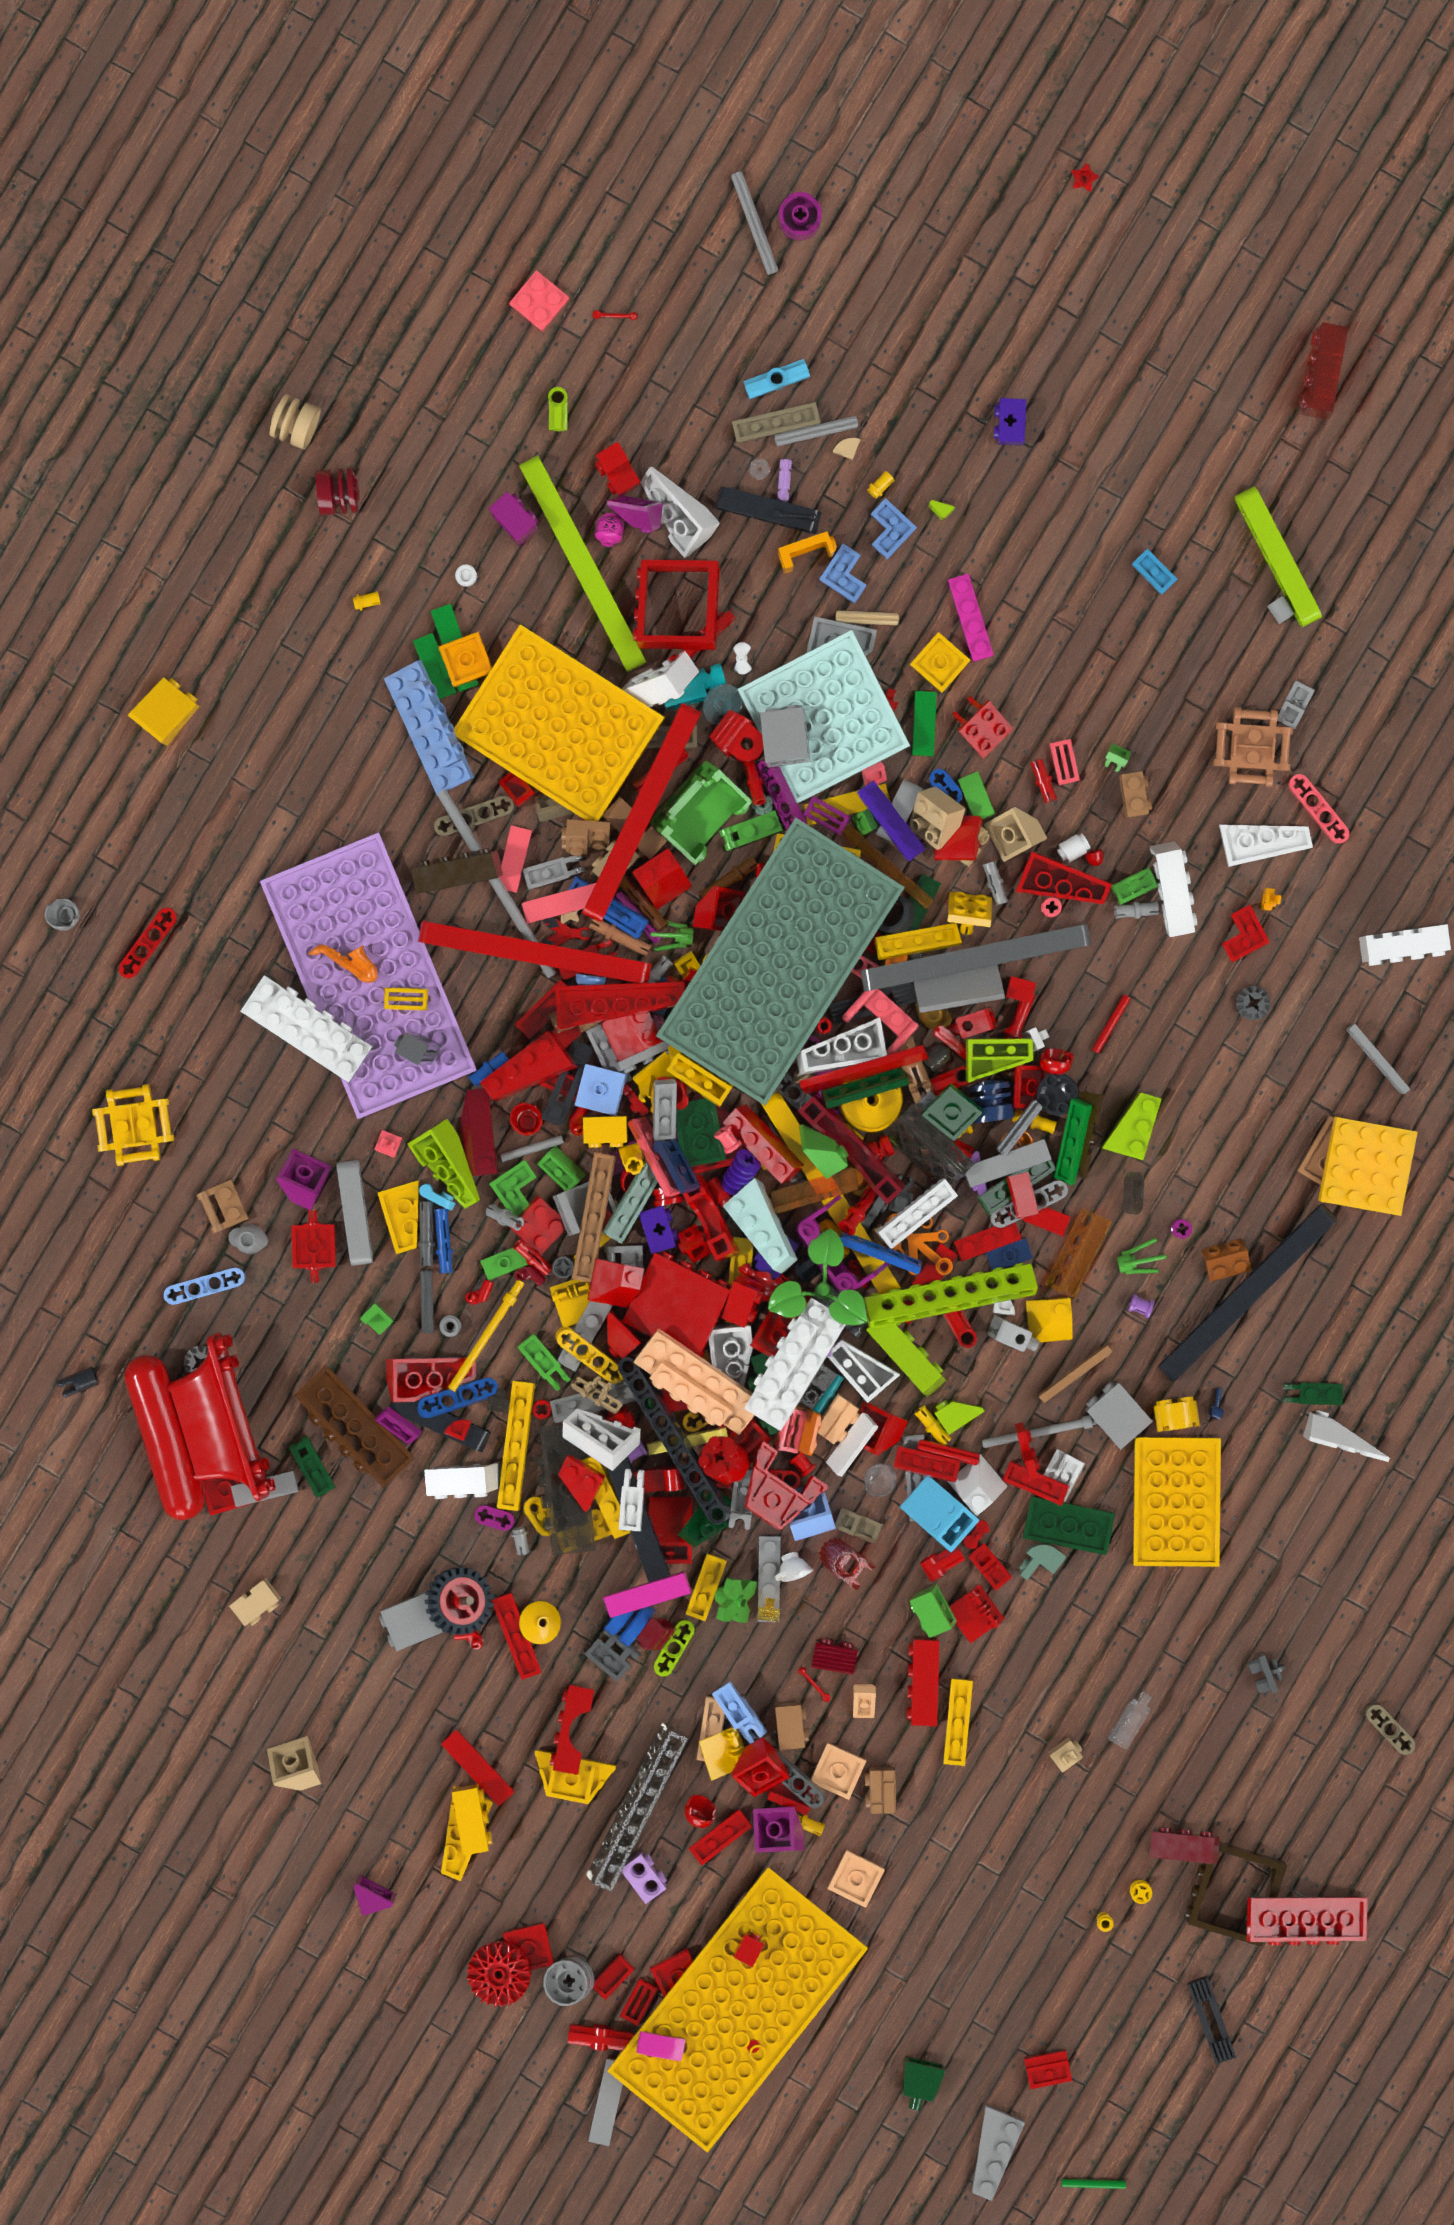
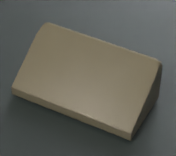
M545 794L533 797L540 822L573 814L572 811Z

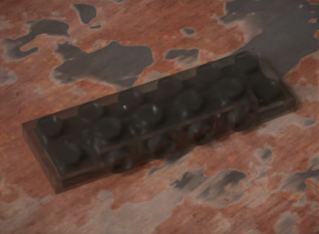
M563 1424L539 1427L541 1449H539L540 1453L536 1454L537 1465L541 1466L542 1474L539 1475L538 1480L540 1488L544 1487V1496H541V1507L546 1509L547 1517L543 1518L544 1530H548V1535L550 1534L552 1556L596 1551L591 1507L585 1512L558 1475L569 1454L578 1460L586 1458V1454L563 1438Z

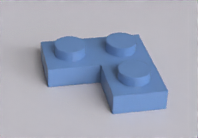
M886 498L871 513V516L886 529L873 542L872 546L888 560L917 527Z
M842 544L819 581L855 604L867 586L849 574L861 555L845 544Z

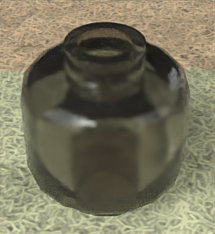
M934 1041L926 1049L929 1059L922 1062L932 1073H942L954 1060L953 1050L944 1043Z

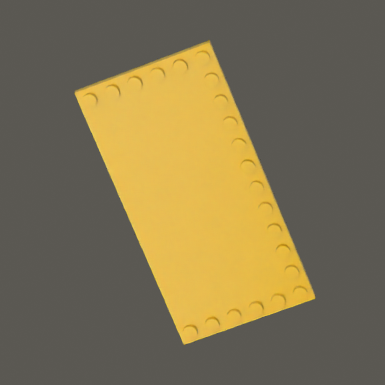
M767 1867L607 2069V2072L708 2153L867 1951L868 1947L772 1869ZM750 1931L761 1935V1940L764 1941V1946L753 1967L733 1957L744 1932L750 1933ZM640 2031L660 2033L665 2036L685 2039L682 2060H670L636 2053ZM750 2040H757L759 2045H754L749 2052L747 2046ZM760 2047L757 2052L752 2053L754 2048Z

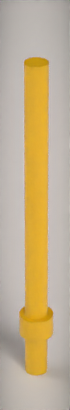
M517 1280L510 1292L506 1293L503 1297V1303L448 1386L452 1391L455 1392L510 1306L513 1307L517 1301L516 1297L524 1286L522 1281Z

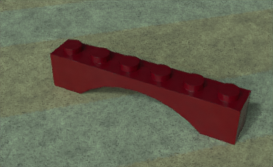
M818 1093L798 1110L815 1129L823 1135L834 1139L839 1146L842 1145L848 1153L847 1158L886 1204L890 1203L906 1187L832 1108H826L822 1097Z

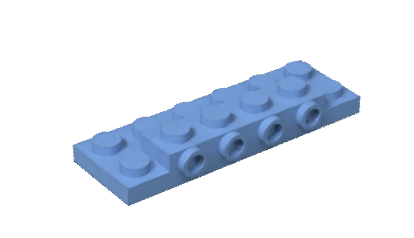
M418 660L384 678L436 795L444 789L449 791L475 778L463 753L464 749L456 738L455 729L446 716V709L437 696L436 687L431 683L422 660Z

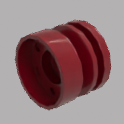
M353 467L347 468V478H344L342 468L338 469L337 479H333L330 469L316 471V491L320 515H335L336 505L339 504L343 514H347V504H350L352 513H358L360 494L358 480L354 474Z

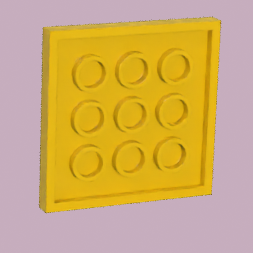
M1334 1117L1318 1201L1401 1216L1418 1132Z

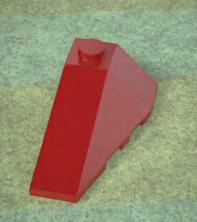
M466 1358L386 1359V1381L392 1402H415L449 1389L448 1386ZM476 1360L460 1385L476 1379Z

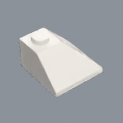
M981 1454L977 1465L967 1464L958 1472L956 1483L948 1481L976 1516L991 1505L1008 1487Z

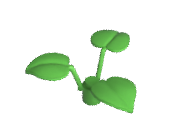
M827 1229L812 1240L808 1248L811 1260L816 1264H823V1282L816 1286L815 1292H801V1287L797 1282L789 1281L782 1283L772 1293L768 1309L770 1312L777 1313L783 1317H797L806 1308V1300L803 1296L817 1297L822 1302L835 1301L829 1307V1313L835 1321L845 1325L864 1324L867 1322L866 1307L860 1293L855 1290H844L837 1298L833 1296L832 1287L828 1284L827 1264L838 1266L842 1262L844 1246L839 1235L832 1229Z

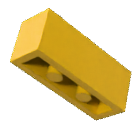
M478 1784L453 1788L452 1797L463 1856L489 1851L493 1841L491 1831L487 1832L486 1829L489 1818L487 1810L483 1811L482 1803L485 1802L483 1789L479 1790Z

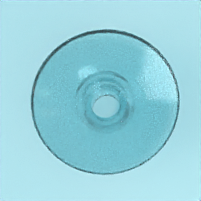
M730 684L715 686L708 692L704 700L703 711L706 719L710 723L718 725L729 709L739 714L742 708V697L738 689Z

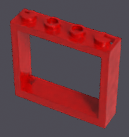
M641 560V567H637V580H640V587H636L635 593L636 600H639L638 608L634 610L637 628L633 629V641L637 642L639 649L716 650L720 582L719 562L705 560ZM648 571L709 572L705 636L645 635Z

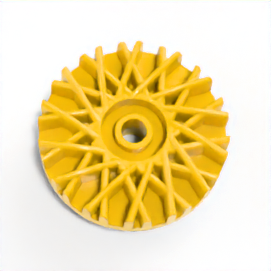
M901 1088L872 1095L874 1098L873 1104H869L867 1102L868 1097L839 1105L844 1119L855 1129L866 1132L881 1131L892 1125L900 1115L903 1106Z

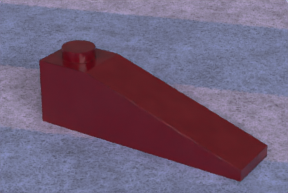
M484 1088L466 1091L458 1131L472 1176L498 1173L490 1098Z

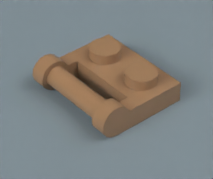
M233 1180L224 1182L196 1195L198 1201L201 1200L212 1225L211 1231L213 1234L249 1219ZM213 1194L226 1221L221 1224L209 1199V1196Z

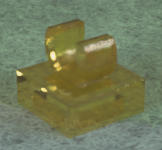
M766 1598L765 1607L758 1608L757 1620L778 1622L780 1609L774 1608L775 1599Z

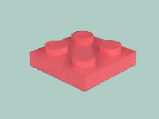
M536 270L510 301L509 305L543 332L570 298Z

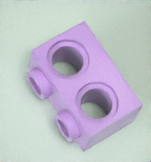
M640 1851L623 1863L620 1870L644 1903L647 1904L666 1890L667 1884L665 1882H667V1879L661 1871L657 1872L653 1867L655 1863L648 1853L644 1855ZM642 1863L645 1869L637 1872L633 1869V1865ZM654 1880L658 1885L654 1889H649L646 1886V1882Z

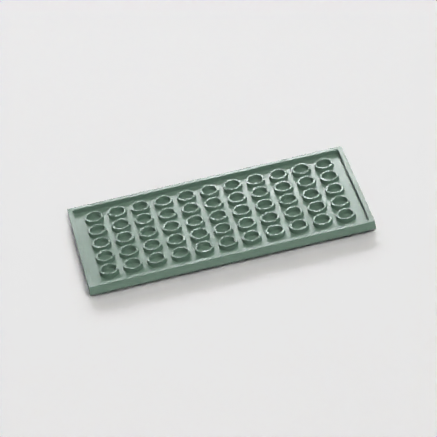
M795 818L656 1036L758 1102L766 1105L905 887Z

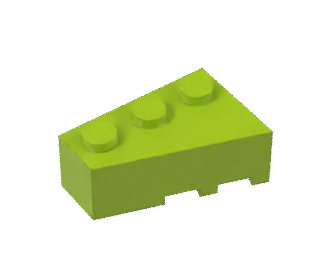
M1031 1038L966 1039V1082L968 1083L1033 1061V1039Z
M1138 1092L1100 1148L1144 1160L1161 1098Z

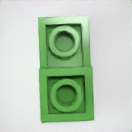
M978 771L958 779L973 816H980L981 819L995 814Z

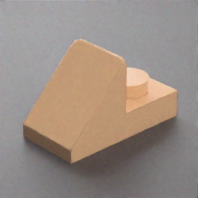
M855 1684L853 1686V1718H874L876 1686L873 1684Z

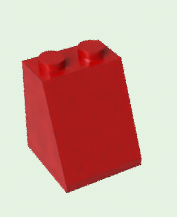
M669 848L633 871L634 876L657 910L693 887Z

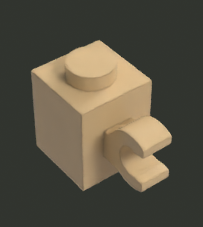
M1069 1737L1048 1752L1062 1773L1083 1758L1080 1753L1083 1750L1076 1739L1072 1742Z

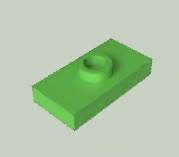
M1147 867L1112 884L1111 889L1118 904L1121 905L1158 887V884L1150 867Z
M513 1248L481 1260L488 1281L528 1265L526 1259Z

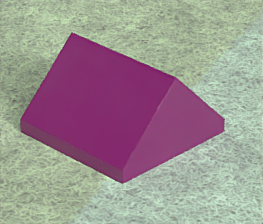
M360 1874L354 1885L362 1916L392 1907L397 1896L396 1893Z

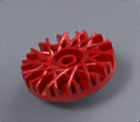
M493 1941L483 1945L474 1953L468 1964L467 1980H469L468 1985L472 1987L471 1992H475V1997L479 1996L481 2002L486 2001L487 2005L491 2003L495 2004L494 2007H497V2005L503 2007L506 2004L509 2006L519 1998L521 1999L530 1985L531 1966L529 1960L520 1948L509 1942ZM496 1971H501L503 1976L499 1975Z

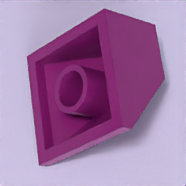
M624 495L607 501V505L632 527L640 528V532L653 533V530L661 528L663 502Z
M292 1149L276 1180L291 1202L311 1210L332 1166Z

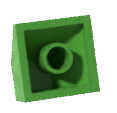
M803 1124L799 1126L803 1152L826 1179L848 1166L846 1158L848 1153L842 1145L839 1146L834 1139Z

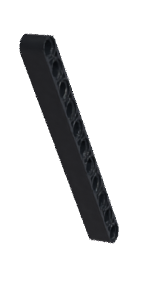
M1323 1203L1317 1206L1157 1368L1172 1383L1175 1382L1338 1218Z

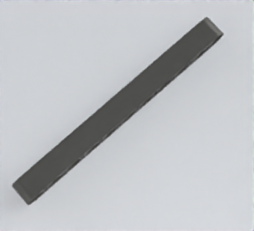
M1088 924L861 970L860 972L864 991L867 992L1092 944Z

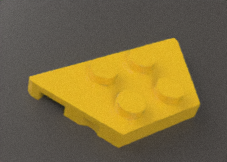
M535 1749V1757L537 1758L546 1796L589 1804L616 1769L614 1764L581 1758L578 1775L553 1771V1766H550L551 1754L554 1752Z

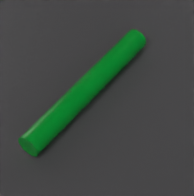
M1062 2178L1061 2187L1126 2189V2180Z

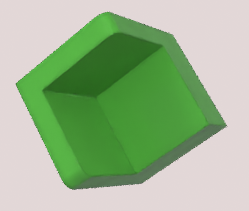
M377 1302L360 1318L378 1334H382L395 1320Z

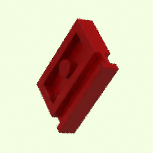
M1066 2049L1024 2057L1030 2090L1072 2081Z

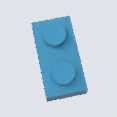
M1148 549L1131 564L1161 595L1177 580Z

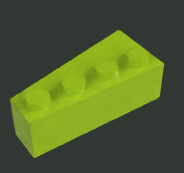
M901 1323L872 1329L868 1328L867 1332L925 1396L929 1397L947 1381L941 1375L943 1370L936 1362L931 1364L927 1359L929 1354L922 1346L917 1348L912 1343L915 1340L914 1337L907 1330L903 1333L898 1327Z

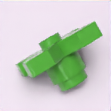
M726 1578L725 1585L720 1586L715 1593V1601L720 1605L716 1619L730 1622L733 1618L734 1621L747 1623L750 1614L747 1601L755 1594L757 1582L751 1579H743L741 1582V1580L735 1578Z

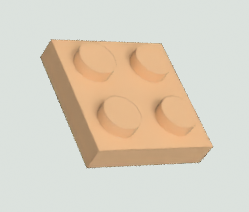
M827 1742L811 1780L819 1787L849 1800L866 1763V1759Z
M846 1849L827 1888L866 1908L885 1868Z

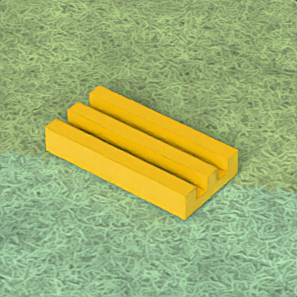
M385 988L384 1009L428 1011V989ZM389 992L423 993V997L389 996ZM389 1001L423 1002V1006L389 1005Z

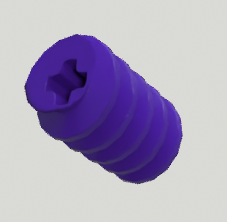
M741 1149L737 1152L721 1180L723 1189L729 1194L736 1195L753 1180L760 1169V1161L748 1149Z

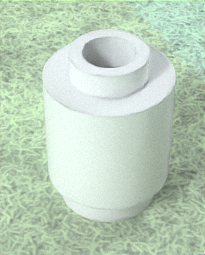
M1076 834L1060 843V849L1057 852L1062 861L1067 860L1070 863L1086 854L1087 850L1090 849V845L1083 834Z

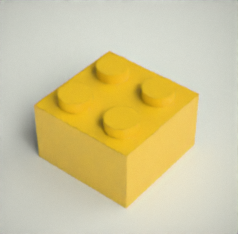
M627 1116L583 1117L584 1143H588L589 1148L602 1147V1143H610V1147H623V1143L628 1142Z

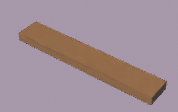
M594 1152L572 1279L591 1282L595 1258L598 1259L616 1160L614 1155Z

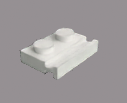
M1057 1449L1044 1475L1070 1485L1064 1500L1066 1502L1085 1463Z

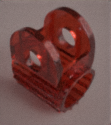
M840 1538L829 1539V1541L824 1542L823 1547H820L819 1559L822 1561V1564L834 1576H837L839 1579L841 1578L856 1590L860 1588L861 1584L855 1580L866 1567L872 1571L876 1567L869 1559ZM852 1557L856 1560V1566L848 1574L842 1569Z

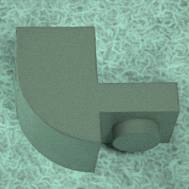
M1043 1542L1032 1544L1025 1550L1031 1557L1029 1560L1025 1558L1019 1566V1574L1025 1580H1028L1039 1564L1054 1574L1066 1559V1556L1051 1544Z

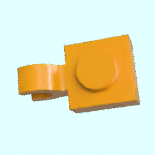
M1265 888L1261 910L1272 911V907H1276V904H1281L1282 896L1275 894V889Z

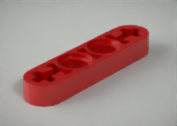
M163 908L157 913L120 963L119 973L122 977L132 979L138 975L176 924L178 916L173 909ZM171 912L170 917L172 921H166L163 925L167 927L165 931L160 926L155 925L157 921L159 924L163 922V913L168 914ZM154 928L160 931V938L156 941H152L149 938V932ZM139 946L147 948L148 952L144 958H139L136 955V949ZM132 955L133 958L137 961H140L141 964L138 965L137 963H135L132 967L134 972L127 973L126 975V969L124 968L125 964L130 965L134 961L129 959Z

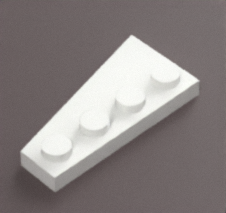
M1219 825L1228 867L1313 848L1309 827Z

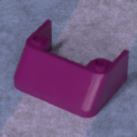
M840 1195L795 1225V1235L807 1252L811 1241L822 1233L814 1218L841 1199ZM843 1262L838 1266L827 1264V1280L838 1293L844 1290H856L876 1277L889 1264L884 1262L860 1279H857L853 1273L849 1272ZM817 1264L823 1273V1264Z

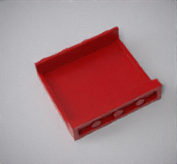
M663 1250L662 1253L655 1252L642 1278L640 1290L631 1302L622 1322L651 1337L659 1328L703 1358L706 1352L704 1348L727 1302L731 1284L722 1279L718 1281L712 1279V1274L702 1269L699 1272L692 1269L693 1265L687 1261L681 1260V1262L674 1260V1255Z

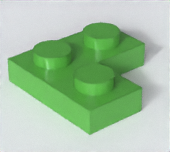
M523 1160L491 1182L490 1186L506 1209L519 1216L529 1206V1202L520 1188L537 1178L527 1161Z

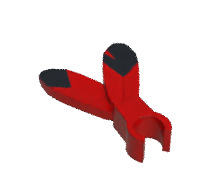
M553 917L543 920L547 927L557 932V934L545 939L544 944L559 946L571 938L583 941L589 940L588 937L583 938L581 936L582 931H590L587 927L571 929Z

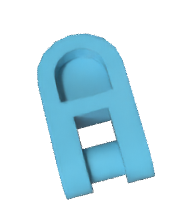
M424 1184L419 1189L421 1196L448 1210H453L456 1204L453 1201V1196L442 1192V1194L435 1192L430 1184Z

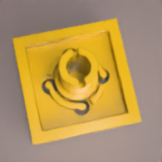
M964 892L949 893L947 922L961 923L959 931L965 934L967 927V935L973 933L974 925L990 927L992 897L982 894H965Z

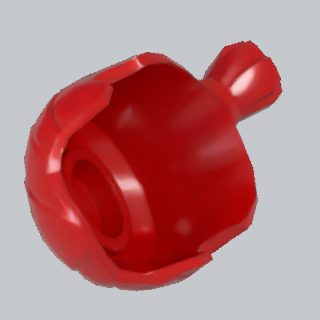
M747 1262L738 1268L741 1274L764 1284L761 1291L764 1292L762 1301H769L772 1293L781 1285L780 1278L777 1277L775 1280H772L771 1273L755 1271Z

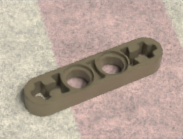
M501 796L460 810V813L470 816L468 826L473 828L511 814L515 806L510 797ZM502 800L511 803L508 811L505 812L503 809L496 810L499 815L494 816V809L490 804L495 803V807L502 805ZM488 807L491 814L487 819L480 818L478 814L480 808ZM449 815L440 817L434 824V829L440 836H450L459 832L458 829L454 830V826L448 827V832L446 833L438 829L442 821L446 824L452 822Z

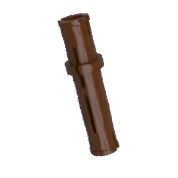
M753 856L739 866H733V870L700 891L701 896L704 898L714 886L730 888L738 881L742 882L745 880V876L757 869V862Z
M628 874L625 875L619 886L629 896L628 900L636 904L658 932L669 924L668 921L663 918L646 898L642 888H638L629 878Z

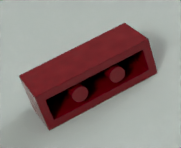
M1159 1827L1158 1830L1152 1831L1150 1858L1215 1864L1218 1862L1220 1836H1213L1211 1831H1200V1834H1193L1191 1829H1179V1832H1173L1170 1827Z

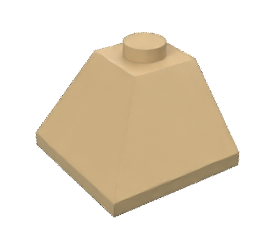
M1016 807L984 824L1004 862L1048 839L1038 820Z
M308 1736L267 1749L274 1786L304 1790L321 1784L318 1765Z

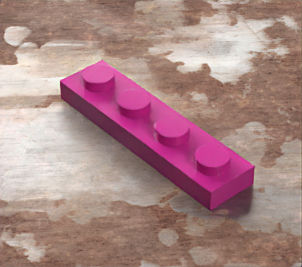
M969 573L948 579L972 662L994 656Z

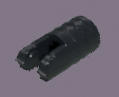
M90 1367L59 1379L56 1383L59 1388L74 1384V1386L62 1392L63 1397L66 1398L99 1385V1379L94 1368Z

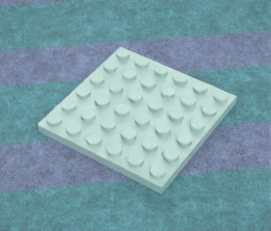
M853 630L738 689L761 734L760 713L765 712L766 709L778 708V710L787 709L786 707L790 705H799V707H803L805 710L811 762L779 766L797 804L910 746Z

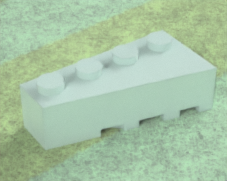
M754 1178L724 1204L723 1207L771 1268L782 1274L797 1261V1258L787 1235H785L782 1229V1224L774 1211L773 1204L765 1191L766 1188L763 1182Z

